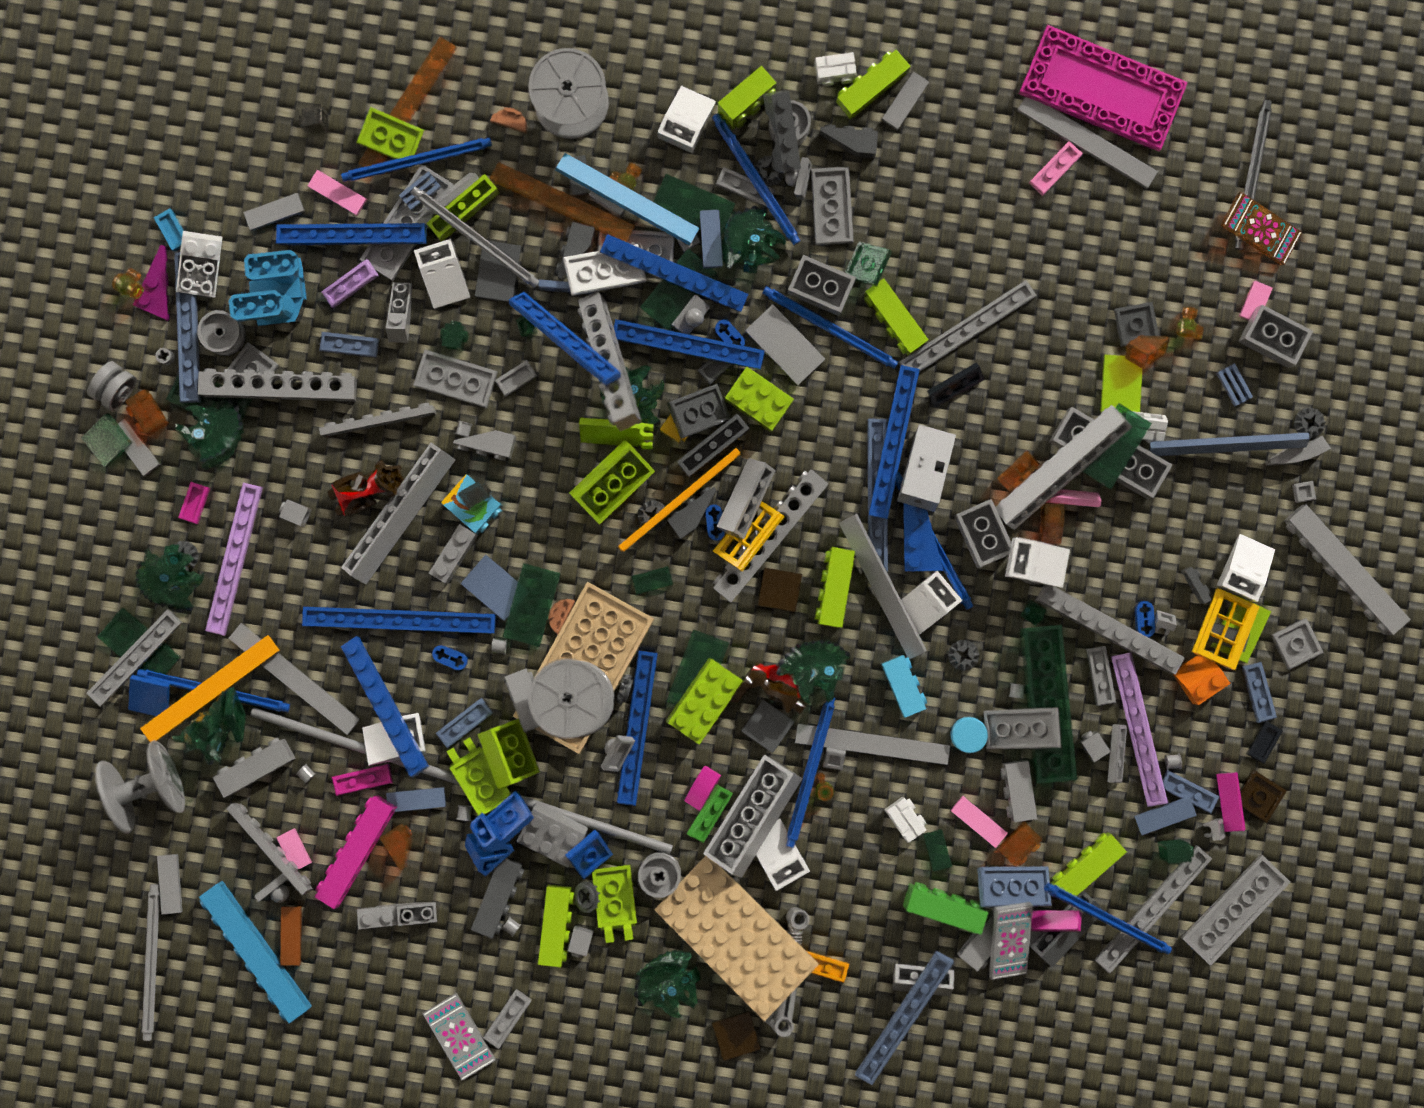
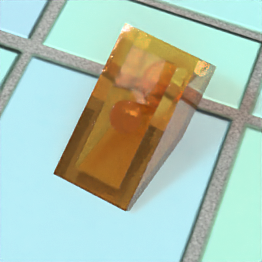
M1140 335L1127 344L1125 359L1145 369L1166 353L1170 338L1167 336Z
M1026 450L997 479L1011 492L1040 463Z
M1044 504L1041 506V542L1046 544L1061 543L1064 528V504Z
M403 824L380 837L400 870L407 866L413 840L411 838V830L407 825L404 826Z

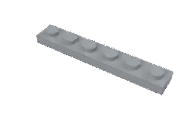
M422 403L418 405V408L414 409L403 407L399 408V412L392 413L391 410L380 412V416L373 417V414L361 416L362 419L354 421V418L344 419L343 423L340 424L335 422L325 423L324 427L319 428L321 436L328 437L436 415V410L433 405Z
M166 610L98 680L87 694L100 707L103 706L183 622L170 610Z
M232 803L226 808L302 895L308 894L313 889L310 886V880L297 871V865L293 861L287 860L283 849L279 846L276 847L272 843L273 838L259 828L261 826L255 818H250L247 814L248 810L244 805Z

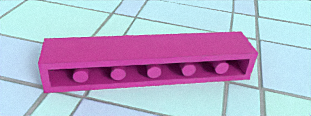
M379 795L368 799L364 806L366 808L365 812L356 819L355 829L346 836L345 841L347 842L345 846L338 850L335 855L337 859L334 865L331 864L325 873L327 877L316 888L317 894L315 898L333 909L340 907L397 809L395 805Z

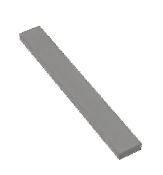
M1025 97L1017 112L1067 142L1070 141L1077 148L1146 189L1158 172L1050 106Z
M1025 280L907 356L898 364L900 366L904 365L920 369V372L1037 295L1027 280Z
M855 514L839 522L907 657L911 659L925 653L927 650L858 515Z
M242 623L229 637L243 651L248 650L261 640L260 637ZM276 653L261 664L347 735L360 721L356 715L279 653Z
M797 723L795 743L812 745L817 726ZM833 728L828 729L824 747L946 765H948L950 745Z
M1196 845L1127 923L1147 933L1212 858ZM1119 931L1094 960L1110 974L1139 940Z

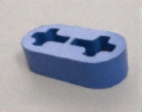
M728 320L717 322L715 332L723 342L733 344V341L730 339L733 337L735 340H741V346L745 345L743 336ZM720 325H727V331L730 334L727 335L725 332L720 333Z
M710 505L706 509L708 536L713 541H719L725 535L723 531L719 534L718 538H715L713 534L711 535V531H714L713 524L718 525L723 514L722 509L718 505ZM712 508L720 512L716 516V522H713V517L708 514L712 511Z
M1141 601L1136 604L1134 610L1136 631L1146 637H1151L1155 632L1154 608L1150 602ZM1143 604L1149 608V611L1145 612L1146 618H1144V613L1140 612ZM1144 620H1146V625L1150 627L1147 634H1145V631H1141V627L1145 625Z
M437 646L432 652L435 661L455 670H462L468 665V658L465 654L447 646ZM444 649V653L449 655V658L442 657L439 659V655L436 653ZM461 656L464 664L457 667L456 662L451 659L452 657L459 658Z

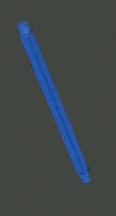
M719 113L715 114L712 119L725 142L787 239L792 242L793 246L801 241L797 236L798 233L725 119H722Z
M480 138L463 144L348 170V172L342 173L341 176L343 182L350 180L352 182L482 150L492 146L490 138Z
M767 286L765 287L762 294L766 295L768 299L773 300L885 364V366H890L893 369L897 366L898 361L893 359L892 356L777 292L775 289L772 290Z
M900 472L897 473L895 482L899 491L903 481ZM934 534L943 571L957 595L962 599L960 603H963L965 609L968 610L974 606L970 600L971 597H969Z
M138 669L136 675L170 683L172 687L192 691L201 684V682L169 676L148 669L146 671ZM227 689L222 693L223 695L226 693V696L229 695L228 700L260 706L278 712L288 713L290 710V704L283 703V701L263 698Z
M827 696L826 702L823 704L786 837L788 838L786 846L794 848L795 842L798 841L835 707L834 697Z
M1051 883L1045 885L1044 890L1049 892L1051 896L1063 900L1156 949L1160 953L1163 952L1167 955L1171 953L1172 948L1166 942L1152 937L1059 888L1058 885H1052Z

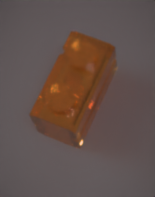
M144 389L125 401L128 405L126 410L131 417L136 418L138 422L136 427L141 433L152 435L169 424L148 390Z
M1023 821L996 849L1014 867L1017 864L1021 866L1027 860L1026 855L1030 851L1035 852L1041 846L1040 842L1042 839Z

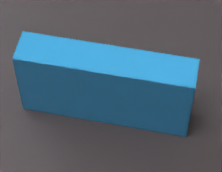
M170 208L155 216L154 219L171 250L175 252L181 248L184 230Z

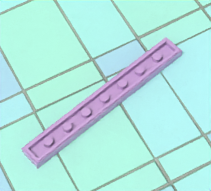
M247 483L242 484L205 630L207 632L226 635L263 487Z
M1132 653L1112 656L1113 667L1147 806L1167 804L1165 788Z

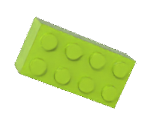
M624 440L569 493L600 525L655 471Z
M831 547L829 551H826L824 563H827V568L822 571L821 582H824L823 589H819L818 601H821L820 608H816L814 618L818 620L817 624L842 628L855 551Z
M708 658L666 719V722L700 745L743 680L713 659Z

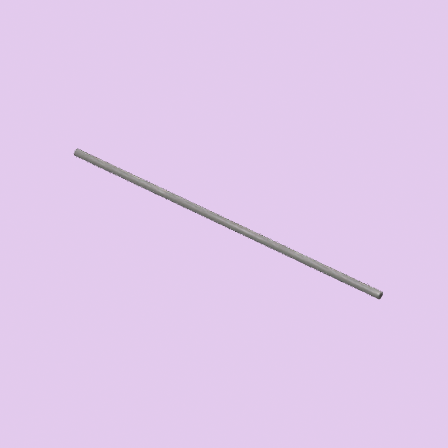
M255 707L251 711V717L367 755L364 743ZM402 760L391 761V763L405 767ZM428 765L429 767L421 772L459 785L452 772ZM521 795L530 809H533L536 802H539L588 828L660 852L671 853L673 845Z

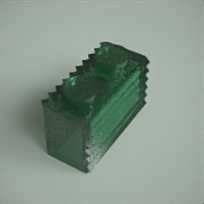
M1182 839L1158 842L1159 859L1170 865H1175L1176 863L1183 864V862L1190 863L1192 861L1191 857H1194L1192 845Z

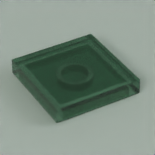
M859 241L845 273L856 277L855 281L877 287L892 251Z
M109 413L104 414L81 437L104 467H108L133 443Z
M234 687L228 688L224 716L236 743L243 742L246 713Z

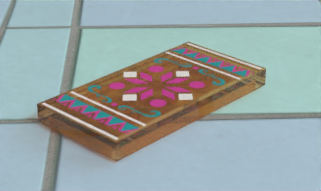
M1242 192L1237 194L1220 225L1280 265H1285L1302 234L1300 230Z

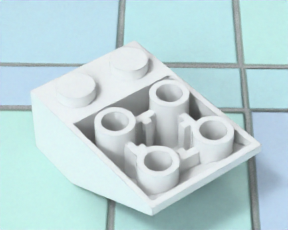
M681 86L657 132L658 138L693 153L716 101Z
M183 231L176 292L215 297L222 237Z
M451 239L414 250L434 309L470 298L456 249Z
M1239 534L1216 586L1251 602H1258L1266 584L1275 549Z
M1017 537L1012 538L1005 577L1063 588L1070 549Z
M935 571L902 598L901 601L920 635L958 605L962 599L941 574Z
M419 713L402 716L423 755H426ZM381 722L362 728L369 766L401 760Z
M780 818L776 821L756 854L776 891L810 872L796 845L794 848L786 846L788 831Z

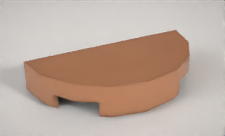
M514 108L499 110L490 119V123L527 134L526 120Z
M560 600L550 609L548 616L549 624L555 633L559 634L576 602L575 600Z

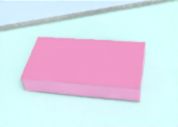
M1253 281L1239 317L1250 320L1258 306L1266 305L1272 287Z
M295 828L276 837L281 848L286 853L287 860L293 861L298 869L312 863Z

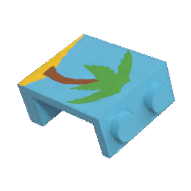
M467 474L441 502L476 534L479 532L483 533L489 527L488 522L492 517L495 519L502 512L500 508L503 506Z

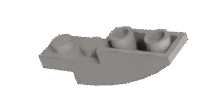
M436 902L389 904L357 909L358 929L437 922Z

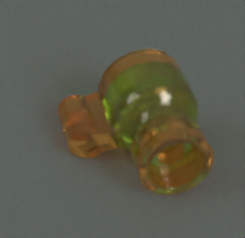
M629 163L626 173L613 171L609 178L633 191L637 185L636 177L640 176L642 169L633 163Z
M132 268L128 269L126 274H117L112 281L114 290L123 295H129L134 299L140 298L144 292L143 286L136 283L141 278V273Z
M1183 307V318L1178 321L1177 335L1202 340L1204 327L1194 321V318L1197 317L1198 309Z
M819 772L817 774L819 783L815 787V795L821 801H828L834 795V788L829 782L824 780V773Z

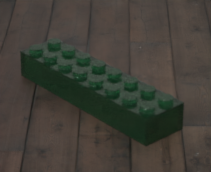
M1062 625L1020 628L1027 709L1058 708L1061 747L1031 748L1034 781L1037 783L1077 780Z

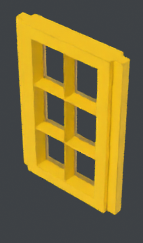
M762 501L759 508L763 511L755 522L751 523L745 538L741 539L725 534L713 550L715 554L742 572L785 517ZM768 513L772 517L763 528L759 527L758 525ZM755 529L758 530L759 534L751 544H748L746 542ZM735 539L738 541V544L730 554L726 553L725 551ZM744 545L747 547L746 551L739 560L735 559L734 556Z
M1216 588L1192 652L1228 669L1235 670L1260 607L1236 595ZM1224 599L1234 603L1229 617L1219 613ZM1237 605L1247 609L1242 623L1232 619ZM1217 617L1227 621L1222 635L1211 632ZM1230 623L1240 627L1235 641L1225 638ZM1209 636L1219 639L1214 654L1204 650ZM1223 641L1233 645L1228 659L1218 656Z

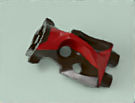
M383 460L376 463L375 469L367 475L357 472L332 482V488L328 491V495L332 500L338 499L340 505L335 507L337 516L344 515L347 517L356 515L377 504L376 500L372 497L375 494H384L388 497L396 496L397 489L404 480L400 472L401 466H386ZM352 480L355 481L354 486L351 485ZM366 498L367 503L362 504L363 499Z
M756 661L730 701L738 703L751 688L760 686L770 700L783 703V709L786 713L793 709L798 714H801L807 706L810 697L802 692L804 686L796 684L786 670L780 667L781 673L778 676L776 671L779 666L775 664L764 666Z

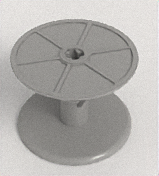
M573 48L551 51L535 64L530 74L529 95L538 120L550 133L561 138L577 139L591 134L604 121L609 106L605 77L600 65L589 54Z
M562 659L546 665L537 673L529 690V707L536 723L551 735L562 738L583 737L598 731L610 718L614 707V690L607 675L597 666L585 661Z
M156 740L151 741L147 749L151 773L143 776L136 775L133 780L125 783L116 768L109 762L100 761L96 766V781L103 805L112 822L123 833H130L135 825L132 801L140 797L146 799L150 793L158 791L165 804L176 813L184 811L185 795L179 774L165 747Z

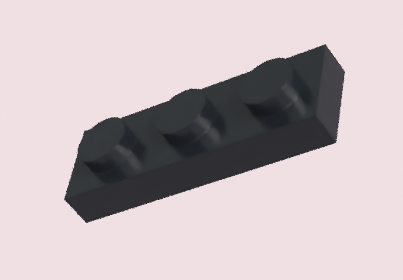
M974 363L927 390L932 405L937 408L985 379L980 366Z

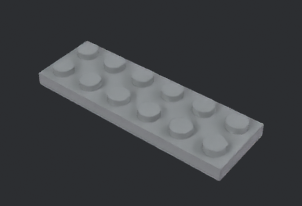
M421 164L406 189L428 171L442 187L430 196L434 200L454 185ZM428 179L422 185H420L418 189L422 187L425 183H427L430 179ZM432 184L426 190H424V192H428L435 185ZM400 197L383 224H426L436 214L429 212L422 203L411 211ZM414 198L410 202V204L414 203L416 201V198ZM370 244L360 258V261L369 260L377 272L393 281L417 244Z
M1260 854L1181 938L1211 966L1286 888L1290 881Z

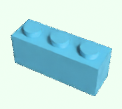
M901 655L881 663L902 716L906 718L925 710L927 700L923 693H919L917 687L920 684L916 675L912 676L910 669L912 665L909 658Z

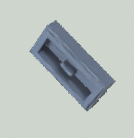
M429 171L399 194L411 211L421 204L418 200L410 204L416 198L413 195L406 199V196L410 194L415 186L418 188L430 179L419 188L421 191H424L434 184L435 186L426 192L429 196H432L442 188Z
M1235 363L1216 373L1234 407L1253 397ZM1230 370H1232L1234 376L1236 377V379H1237V381H1238L1240 387L1242 388V390H1243V392H1244V394H1245V397H1244L1242 391L1240 390V388H1239L1237 382L1235 381V379H1234V377H1233V375H1232V373H1231ZM1224 373L1227 374L1240 400H1237L1236 396L1234 395L1230 385L1228 384L1225 376L1223 375Z

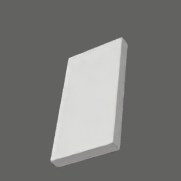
M600 251L563 258L571 296L645 283L647 281L644 271L600 253Z

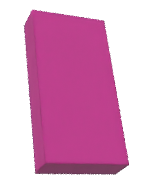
M190 482L178 518L198 524L210 488Z

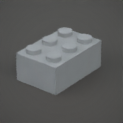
M803 255L787 294L840 316L856 277Z
M1260 305L1254 310L1238 342L1290 368L1297 364L1313 331L1264 305Z
M992 499L954 515L977 568L1009 555L1011 541Z
M536 802L531 811L534 819L522 829L516 842L568 868L570 861L565 854L583 840L588 827Z

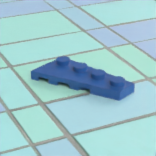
M904 503L905 571H943L927 510Z

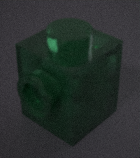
M451 321L450 324L445 323V327L441 328L440 339H443L442 347L463 351L464 343L468 342L469 332L466 331L465 326H462L461 322Z

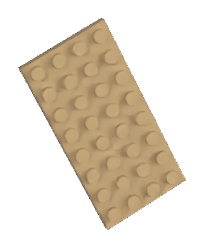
M587 582L538 672L546 665L557 660L574 659L585 661L597 666L607 675L615 692L650 629L654 618ZM515 711L513 717L518 719L517 712ZM541 727L535 728L537 731L578 754H581L591 736L590 734L583 737L562 738L551 735Z
M707 856L679 883L678 888L654 909L764 1021L819 965L721 866Z

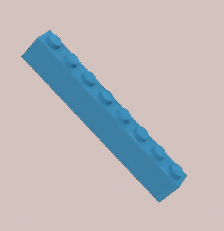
M221 881L199 896L201 906L210 912L213 923L216 926H220L224 938L235 947L234 952L239 958L242 957L246 963V969L257 978L258 986L261 989H265L269 1001L280 1010L279 1015L281 1018L290 1023L307 1011L312 1005L285 967L280 965V960L225 883Z

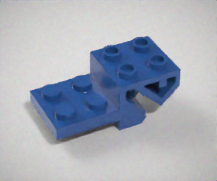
M516 790L487 816L481 813L471 822L470 828L473 833L467 834L465 848L478 871L484 876L489 874L514 851L509 841L534 819L520 793Z

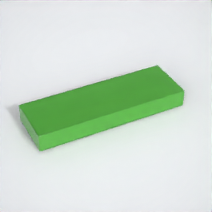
M716 784L687 834L704 843L733 793Z

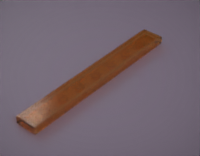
M439 37L391 111V116L407 123L410 122L456 51L457 47ZM368 148L358 164L362 167L372 166L384 162L387 156Z
M500 162L497 163L490 177L491 181L586 226L594 227L595 230L601 233L611 235L625 242H628L635 229L634 225Z

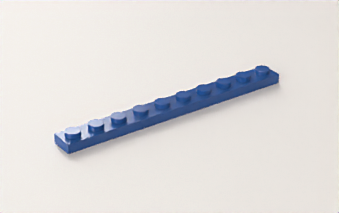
M303 607L302 626L495 633L496 614Z

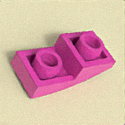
M705 765L684 801L701 811L714 787L718 784L721 775Z

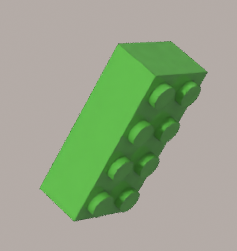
M915 882V884L909 883L903 906L908 912L982 935L988 911L984 907H980L979 901L971 899L970 902H967L962 896L953 893L952 896H948L944 890L938 888L930 890L925 884Z

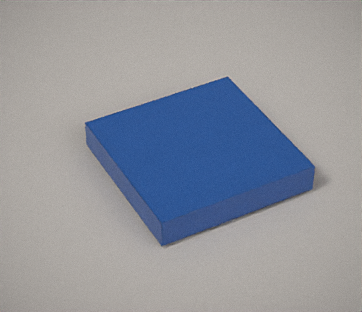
M132 675L129 684L128 710L158 716L169 707L170 683Z
M596 830L565 854L583 880L613 855Z

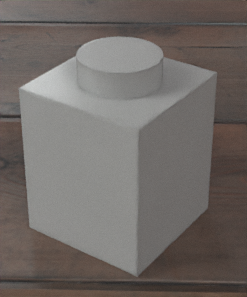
M287 499L286 503L283 502L279 509L281 513L279 517L305 527L312 509Z
M1088 731L1078 741L1092 762H1096L1111 752L1098 732Z
M575 926L568 952H572V956L579 958L587 956L594 931Z

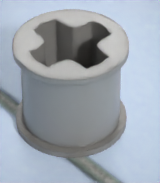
M161 348L156 352L158 362L164 365L173 363L175 356L172 351ZM164 353L169 354V356L166 357L167 360H163L161 358L164 356Z
M458 421L455 434L470 437L469 434L473 424Z
M493 638L491 653L505 655L507 640Z
M1010 683L1009 697L1024 699V687L1026 685Z
M1165 755L1166 769H1181V755Z
M306 764L295 775H298L306 784L316 773Z
M458 805V817L456 819L472 821L473 807Z
M509 917L502 929L513 937L521 924Z

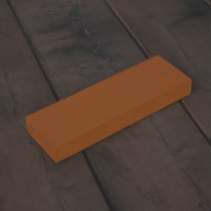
M302 906L281 907L280 965H301Z

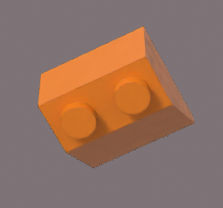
M1199 655L1181 665L1176 675L1173 674L1192 704L1200 705L1231 684L1215 662Z

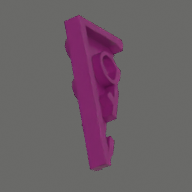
M160 245L133 305L168 321L166 247Z

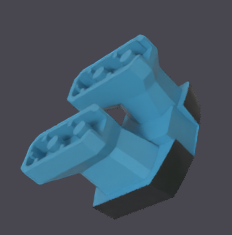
M291 250L248 254L244 259L245 276L252 280L249 282L250 293L232 295L229 299L230 316L238 322L257 320L258 326L300 322L307 301L301 258H298Z

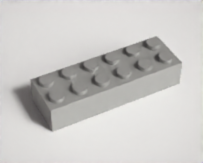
M1073 407L1069 408L1049 443L1058 448L1066 446L1075 435L1082 432L1094 419ZM1122 436L1089 466L1149 500L1156 495L1172 464Z
M764 755L703 854L732 875L742 878L803 778L774 759Z

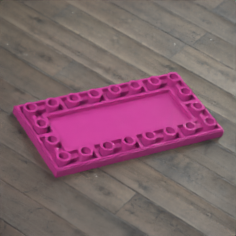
M1047 25L1019 94L1160 152L1188 82Z

